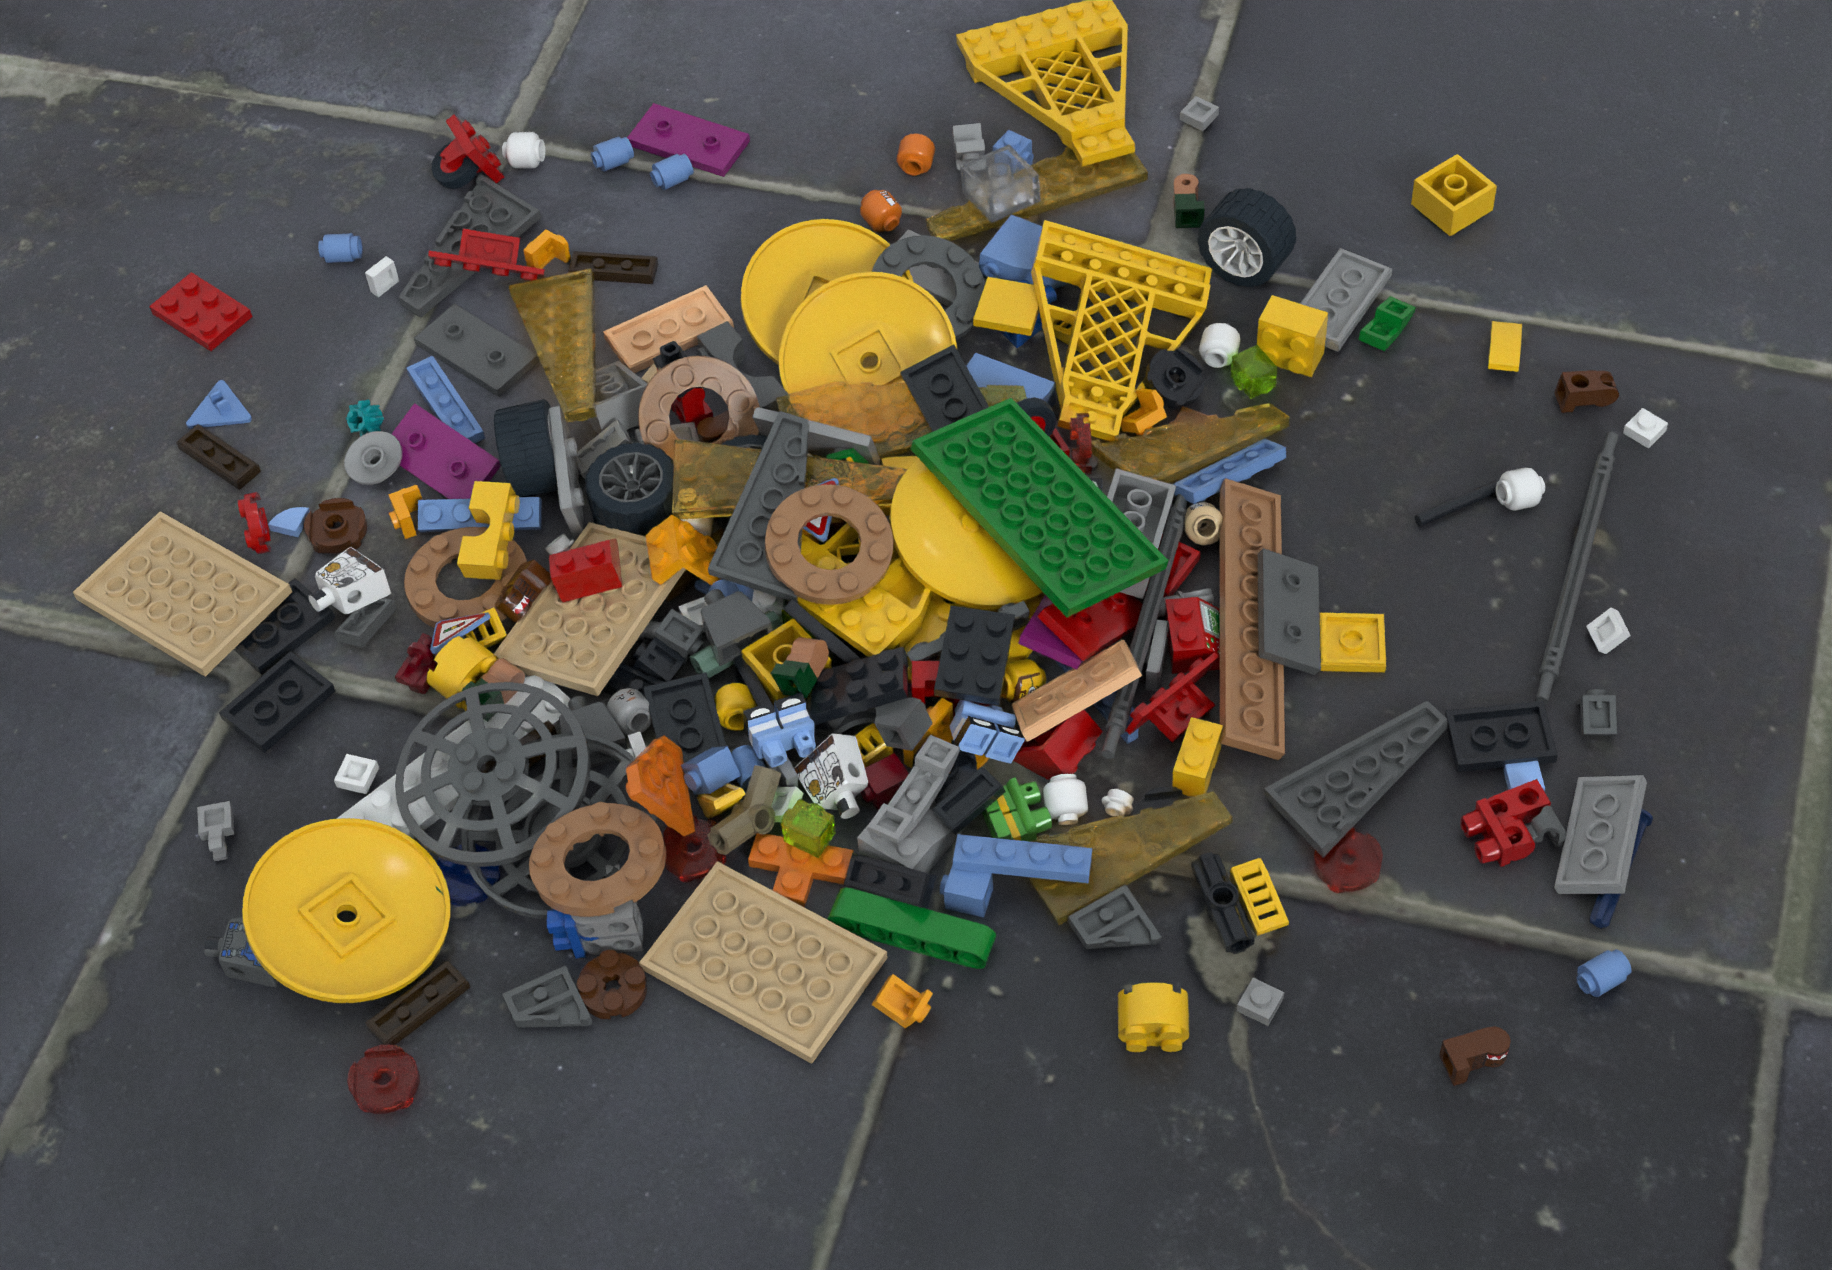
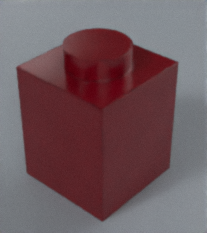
M895 753L865 768L868 785L860 793L867 803H873L877 811L883 803L889 804L909 774Z

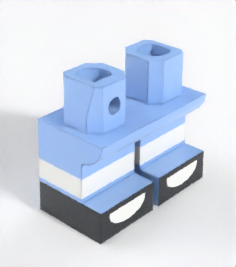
M802 692L774 701V708L772 703L769 702L743 711L744 731L758 759L765 758L770 767L773 768L784 764L787 761V750L796 748L799 757L804 758L816 748L814 721L809 717Z
M959 700L954 709L955 717L949 725L955 745L960 747L961 751L980 756L984 754L987 758L1011 764L1025 741L1021 730L1014 729L1015 715L1003 712L1002 707L990 705L985 707L972 701Z

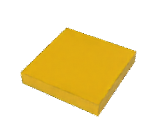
M987 277L973 318V326L1031 336L1039 313L1034 285Z
M1319 613L1320 671L1385 673L1384 614Z

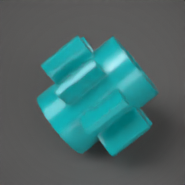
M360 400L358 404L350 405V411L346 417L347 424L351 429L350 432H359L361 437L370 432L381 431L380 426L384 417L379 409L380 406H370V400Z

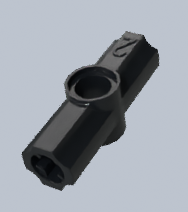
M1212 852L1202 854L1191 862V868L1206 902L1207 916L1214 922L1226 952L1233 954L1244 952L1247 948L1254 945L1255 940L1238 901V890L1230 882L1220 855L1213 854ZM1218 901H1225V902H1227L1228 904L1222 905V904H1218L1217 902H1218Z

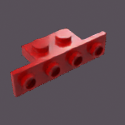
M463 229L459 255L430 250L428 254L429 259L434 260V265L451 267L452 263L463 264V269L468 271L480 272V267L492 269L491 274L508 277L509 272L521 274L520 279L537 281L538 277L544 278L545 269L517 265L520 238Z
M1214 652L1205 660L1201 657L1198 658L1188 668V674L1185 675L1183 672H1180L1169 683V689L1166 690L1164 687H1161L1150 698V704L1146 705L1142 702L1130 714L1133 720L1125 731L1130 735L1150 720L1173 743L1186 732L1191 717L1201 720L1214 708L1215 704L1195 683L1207 674L1219 656Z

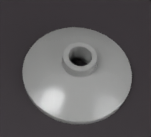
M374 431L359 437L349 447L345 456L344 465L347 474L353 481L363 485H373L386 480L400 465L402 459L401 444L395 436L384 431Z

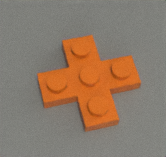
M798 810L789 838L771 834H756L748 862L749 867L778 872L772 891L805 907L813 879L844 885L854 850L824 845L831 825L830 816Z

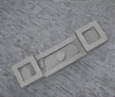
M930 735L915 756V766L889 804L883 803L868 825L867 831L897 844L906 838L923 818L941 790L960 752V747Z

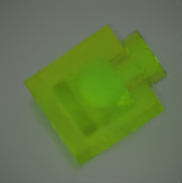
M1255 345L1232 356L1231 377L1239 390H1243L1252 399L1261 394H1266L1276 387L1277 366L1258 345Z
M799 799L792 809L789 808L785 811L781 819L784 842L819 858L836 834L834 815L826 812L823 807L816 803L809 804Z

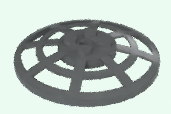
M514 682L487 683L471 687L452 695L437 705L419 722L410 734L401 752L396 769L395 791L397 805L402 819L412 835L427 850L442 859L459 865L474 867L498 866L515 862L531 855L536 841L549 824L567 813L579 809L585 797L590 779L591 758L589 745L580 723L571 710L557 697L543 689ZM510 690L530 693L519 707L507 704L480 705L479 695L488 692ZM466 700L467 711L451 719L436 735L424 732L443 712L457 703ZM542 700H545L562 714L570 726L573 735L552 738L544 723L531 712ZM504 713L512 716L502 729H485L482 715ZM466 720L470 721L472 733L458 744L444 739L455 727ZM526 721L536 729L542 741L523 746L514 734L522 723ZM415 744L428 747L421 766V784L404 792V772ZM576 748L577 772L573 787L568 797L550 788L557 768L556 751ZM436 751L450 755L448 771L431 778V765ZM546 754L545 770L541 781L538 782L527 776L529 771L528 758ZM496 761V767L493 771L489 773L481 772V767L484 763ZM450 784L460 795L452 812L446 810L434 794V791ZM521 788L532 794L522 806L507 814L504 801L513 797ZM424 796L433 812L446 822L438 841L431 838L418 826L408 808L409 804ZM542 800L560 809L555 817L540 831L516 844L510 825L528 816L539 806ZM474 804L478 806H491L494 819L477 821L465 819L464 816L470 805ZM458 828L472 832L497 830L503 849L470 852L457 850L450 846Z
M572 733L556 734V735H552V738L565 737V736H570V735H573V734H572ZM585 734L589 750L609 755L620 763L609 778L590 770L589 781L600 785L601 788L591 799L584 797L579 808L593 805L597 802L605 803L611 795L617 804L629 806L628 801L618 786L627 776L626 768L635 758L614 742L598 736ZM539 738L531 742L525 743L524 745L542 741V739ZM573 749L559 751L560 769H556L553 782L560 780V794L568 797L573 787L577 767H573ZM496 763L491 767V769L487 773L494 770V768L496 767ZM540 774L533 779L540 782L543 777V774ZM521 788L506 803L507 814L516 810L521 803L524 804L532 794ZM542 800L539 806L527 816L524 829L512 830L515 842L520 843L540 831L555 817L560 809ZM471 804L464 818L478 821L483 806ZM647 814L658 825L659 818L655 815ZM461 829L463 851L476 852L475 842L496 843V850L503 849L497 830L472 832ZM595 834L590 840L573 845V850H569L566 855L565 869L570 874V869L588 862L597 872L583 881H597L604 877H610L619 871L614 866L620 862L628 844L620 838L615 852L607 861L597 853V850L603 841V837L613 834H605L604 836ZM530 858L518 868L512 862L502 864L508 875L493 886L487 881L480 867L467 866L478 886L490 899L501 907L518 915L547 919V910L524 908L502 896L517 884L538 893L532 880L527 878L530 875ZM606 865L613 866L612 871L606 874Z

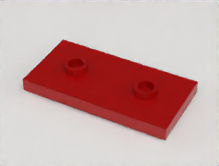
M1118 592L1069 617H1066L1054 603L1044 608L1037 617L1084 662L1135 630L1143 604L1134 596Z

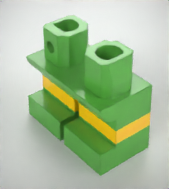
M1016 777L1012 778L1003 786L1006 792L982 812L983 818L992 838L1037 842V833L1052 828L1051 815L1046 807L1030 811L1028 807L1041 802V794L1036 781L1019 785Z

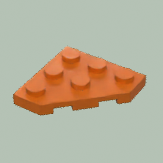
M664 735L653 740L626 768L628 780L626 791L631 800L638 802L650 814L657 816L665 822L669 828H673L682 836H686L695 832L689 790L684 780L685 773L681 767L684 764L682 749Z

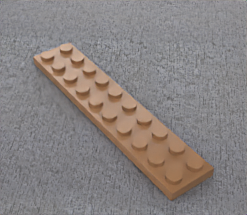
M1225 478L1220 488V512L1223 516L1220 528V725H1223L1220 744L1280 760L1285 754L1284 665L1259 657L1258 553L1264 548L1282 554L1281 495Z

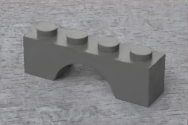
M728 321L697 336L699 349L696 352L698 356L718 358L731 364L736 369L745 359L743 340ZM740 371L753 387L760 408L791 414L788 393L773 375L755 377Z
M811 695L806 700V709L810 719H812ZM908 697L818 725L814 723V733L825 735L841 734L858 724L875 723L886 746L912 751L933 723L924 703L920 699Z

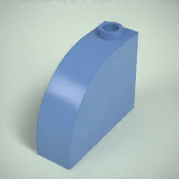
M1011 214L980 253L979 268L983 278L992 277L1015 282L1027 280L1030 284L1034 285L1031 270L1042 226ZM1042 276L1044 287L1050 285L1053 289H1057L1068 284Z
M978 353L974 354L966 366L989 407L1009 398H1012L1017 403L1023 399L1035 397L1043 399L1051 408L1056 402V386L1053 381Z

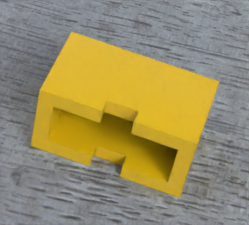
M1191 717L1173 769L1172 787L1181 789L1184 795L1202 800L1205 799L1212 771L1215 768L1222 746L1220 744V736L1223 725Z

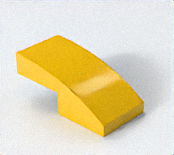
M1492 321L1488 369L1519 371L1522 324Z

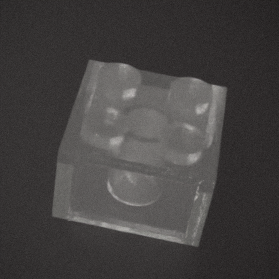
M1010 144L960 165L962 192L991 223L1040 202L1039 174Z

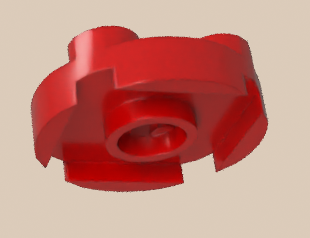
M258 492L244 494V499L238 500V508L241 518L246 519L249 528L244 530L247 547L252 548L253 551L255 550L257 554L271 552V547L265 544V542L271 541L265 509L264 507L258 508L256 501L261 500Z

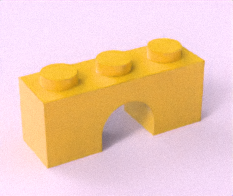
M474 481L469 510L476 523L490 525L481 535L462 537L457 565L465 578L501 580L502 571L508 566L507 546L508 542L513 540L514 514L519 512L520 507L519 496L515 494L511 483Z

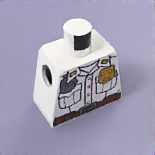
M349 547L316 572L315 578L319 590L309 595V601L317 612L332 605L343 614H349L390 595L391 592L384 569L354 548Z
M831 734L794 769L798 774V779L816 807L838 810L841 818L847 819L855 816L860 811L855 797L867 787L868 778L856 737Z

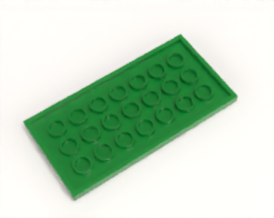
M1012 398L912 441V452L1066 617L1165 570L1169 560Z

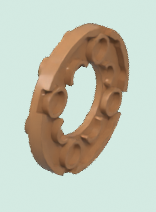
M689 356L667 364L651 378L640 399L638 423L644 443L665 451L673 459L679 475L691 478H704L705 462L715 448H718L727 440L734 439V437L754 434L758 436L759 430L753 419L755 409L760 406L750 382L734 366L710 356ZM695 387L712 389L722 396L728 406L729 420L727 429L718 440L709 445L694 446L686 444L676 437L671 429L669 420L671 405L677 396L687 389Z
M839 485L811 486L787 497L773 512L765 535L766 559L775 578L794 591V595L818 604H843L868 594L870 589L886 575L893 553L892 530L883 511L864 494ZM823 516H833L847 521L858 532L861 542L860 552L854 561L843 568L834 570L821 569L809 563L800 553L798 546L799 533L808 522Z
M464 527L434 536L415 553L406 569L404 588L411 609L420 620L435 628V624L439 621L480 614L493 607L500 621L505 620L507 617L495 607V603L518 567L527 562L521 547L514 540L508 542V566L506 569H503L501 580H495L488 591L470 600H455L446 597L439 591L437 587L438 574L443 566L447 563L451 564L452 559L458 558L463 536H478L483 534L488 528ZM490 621L484 623L486 629L492 627Z
M597 802L593 805L571 811L546 827V830L540 835L532 849L529 871L532 882L541 899L551 908L572 916L593 917L607 915L615 912L614 907L630 900L633 903L637 902L654 887L665 866L666 847L658 825L645 812L624 804ZM595 834L600 836L613 834L621 837V840H624L629 845L628 860L619 871L610 877L597 881H583L572 877L565 869L566 855L569 850H573V845L586 842Z

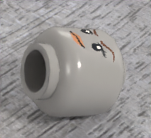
M632 688L621 689L610 698L607 709L623 734L642 733L651 725L649 702L638 690Z

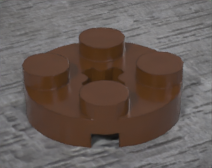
M346 498L328 499L319 504L320 508L315 510L313 514L312 511L307 514L304 521V530L315 552L341 553L349 547L357 550L361 546L362 539L367 532V520L363 509L355 506L353 501ZM340 522L341 526L339 528L330 529V527H334V523Z
M605 950L598 957L588 962L582 969L576 984L588 1012L601 1019H611L610 1016L620 1014L622 1017L632 1014L642 1005L647 993L646 976L639 962L627 954L617 953L614 950ZM612 980L618 981L619 989L611 988L609 991L605 990L606 983Z

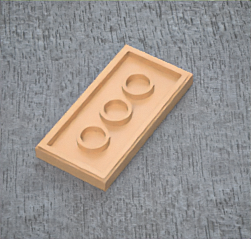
M705 285L605 330L603 333L606 341L622 364L632 372L637 373L654 364L653 358L660 355L661 346L676 341L682 350L685 351L698 345V335L726 321L733 328L734 324L713 293Z
M1121 640L1081 663L1078 670L1072 668L1012 703V708L1020 730L1028 742L1138 679L1142 674L1125 640Z

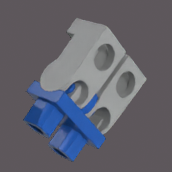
M630 900L614 907V913L593 917L572 916L555 909L547 910V929L549 934L553 933L555 950L572 949L575 958H585L586 952L599 955L605 950H614L617 953L643 951V920L637 902L633 903Z

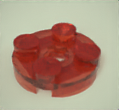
M1088 412L1076 413V418H1070L1069 422L1070 440H1076V449H1072L1071 460L1086 475L1092 474V466H1086V464L1090 463L1089 458H1092L1090 423H1084V421L1089 419Z
M693 816L695 832L686 836H682L668 826L663 832V840L666 847L665 868L670 873L678 876L680 881L691 882L694 879L703 878L717 861L723 865L726 862V855L718 853L710 845L707 834L717 824L711 819H708V821L698 820L697 816ZM689 843H693L695 846L702 845L696 852H687V845Z
M1351 828L1324 857L1315 850L1313 860L1315 871L1318 877L1334 893L1359 891L1369 887L1379 879L1383 859L1382 849L1377 840L1367 832L1365 836L1362 833L1355 832L1356 828ZM1347 854L1349 858L1355 857L1357 860L1353 864H1345L1342 862V855Z
M389 1044L374 1046L364 1052L365 1056L357 1064L354 1061L348 1072L347 1083L353 1099L362 1111L374 1114H387L411 1106L414 1101V1095L419 1088L420 1073L413 1057L405 1053L402 1048ZM383 1073H388L389 1077L392 1078L385 1085L375 1083V1080L381 1079Z

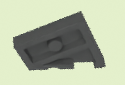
M1126 884L1068 916L1067 920L1085 949L1156 945L1161 942L1162 938Z
M566 965L502 994L517 1028L589 1026L593 1024L591 1016Z

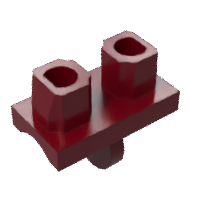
M422 633L417 642L409 645L407 648L409 655L395 675L396 682L407 685L411 691L420 694H426L430 688V685L427 683L429 669L434 672L438 665L434 661L438 653L432 654L430 650L432 637Z

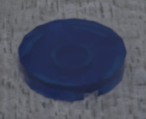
M462 844L455 846L453 848L457 850H462ZM475 844L476 852L489 851L486 847ZM439 857L436 863L446 880L450 904L459 907L467 906L468 903L476 902L478 904L488 898L475 882L466 865H459ZM499 865L480 867L491 886L500 881ZM436 887V889L443 895L440 889Z

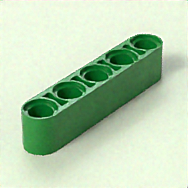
M847 887L839 889L827 920L859 937L975 969L985 967L996 938V933L986 925Z

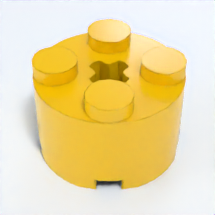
M465 634V639L457 636L449 641L434 659L438 663L435 671L433 672L430 669L428 671L427 683L446 699L461 692L470 681L475 684L499 660L496 655L470 635ZM465 700L455 705L467 711Z
M1167 983L1132 985V992L1124 994V989L1118 993V1037L1122 1042L1126 1043V1050L1130 1052H1143L1147 1050V1046H1161V1049L1166 1052L1182 1050V1043L1189 1038L1187 991L1181 988V994L1174 992L1173 985Z

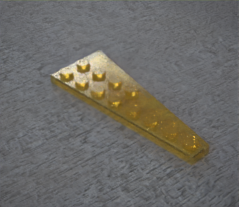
M1066 147L1063 154L1057 157H1047L1015 173V179L1005 184L1001 182L994 184L993 190L982 196L977 193L970 197L968 203L962 206H951L926 219L927 229L931 236L953 241L1002 226L1011 214L1024 219L1147 181L1148 171L1135 152L1082 167L1073 150Z
M592 269L509 285L511 297L566 422L584 421L597 417L595 292Z
M682 439L675 440L672 514L680 520L732 516L761 450ZM807 456L805 488L836 478L839 481V486L848 487L864 494L878 506H891L896 487L907 469Z

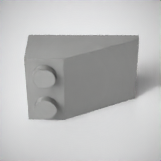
M620 361L565 381L566 387L598 434L615 420L623 423L626 430L632 427H639V403L648 383Z
M934 800L917 826L898 844L867 831V825L857 837L859 855L929 873L957 839V834H961L967 826L955 835L934 814L932 809L938 804Z

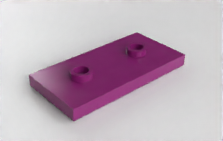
M655 103L652 104L627 137L633 148L664 158L675 154H686L692 167L722 177L726 175L750 142L748 133Z
M415 403L392 432V435L397 438L402 447V459L399 466L447 499H471L474 481L490 482L501 467L500 460Z
M1045 595L1022 632L1018 644L1078 670L1082 660L1037 617L1044 608L1053 603Z

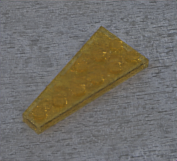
M1271 403L1238 409L1233 416L1219 418L1215 414L1206 416L1205 422L1192 424L1190 420L1145 429L1144 435L1128 437L1126 433L1116 435L1115 441L1102 444L1099 439L1089 441V452L1114 471L1117 468L1170 483L1289 427L1290 416Z
M1213 791L1174 801L1171 806L1155 810L1152 807L1142 809L1140 814L1124 818L1122 815L1071 827L1069 832L1049 836V833L1036 836L1037 840L1030 842L1092 848L1089 883L1027 878L1058 925H1061L1068 920V916L1125 884L1127 886L1233 823L1232 815Z

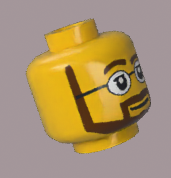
M1031 659L1007 663L1001 697L1006 698L1010 703H1014L1045 685L1046 674L1044 670Z

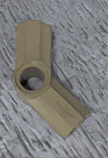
M754 765L744 800L736 803L731 815L713 826L711 832L707 834L710 845L718 853L727 855L756 833L766 834L772 830L775 824V812L771 806L781 777L780 772Z

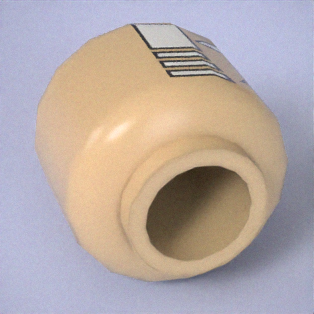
M1198 502L1188 507L1183 530L1187 537L1195 544L1202 546L1211 545L1220 538L1223 516L1214 505Z

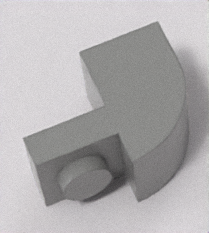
M981 123L953 126L952 136L957 171L985 168L984 139H982Z

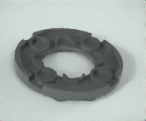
M926 235L907 237L886 248L876 260L872 272H883L902 277L911 267L921 264L944 270V273L951 277L955 285V299L945 312L953 327L956 340L966 335L974 327L973 318L985 286V281L977 263L965 250L946 239Z

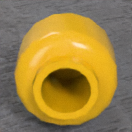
M742 683L724 685L717 691L714 697L720 724L729 730H743V711L757 707L747 685Z

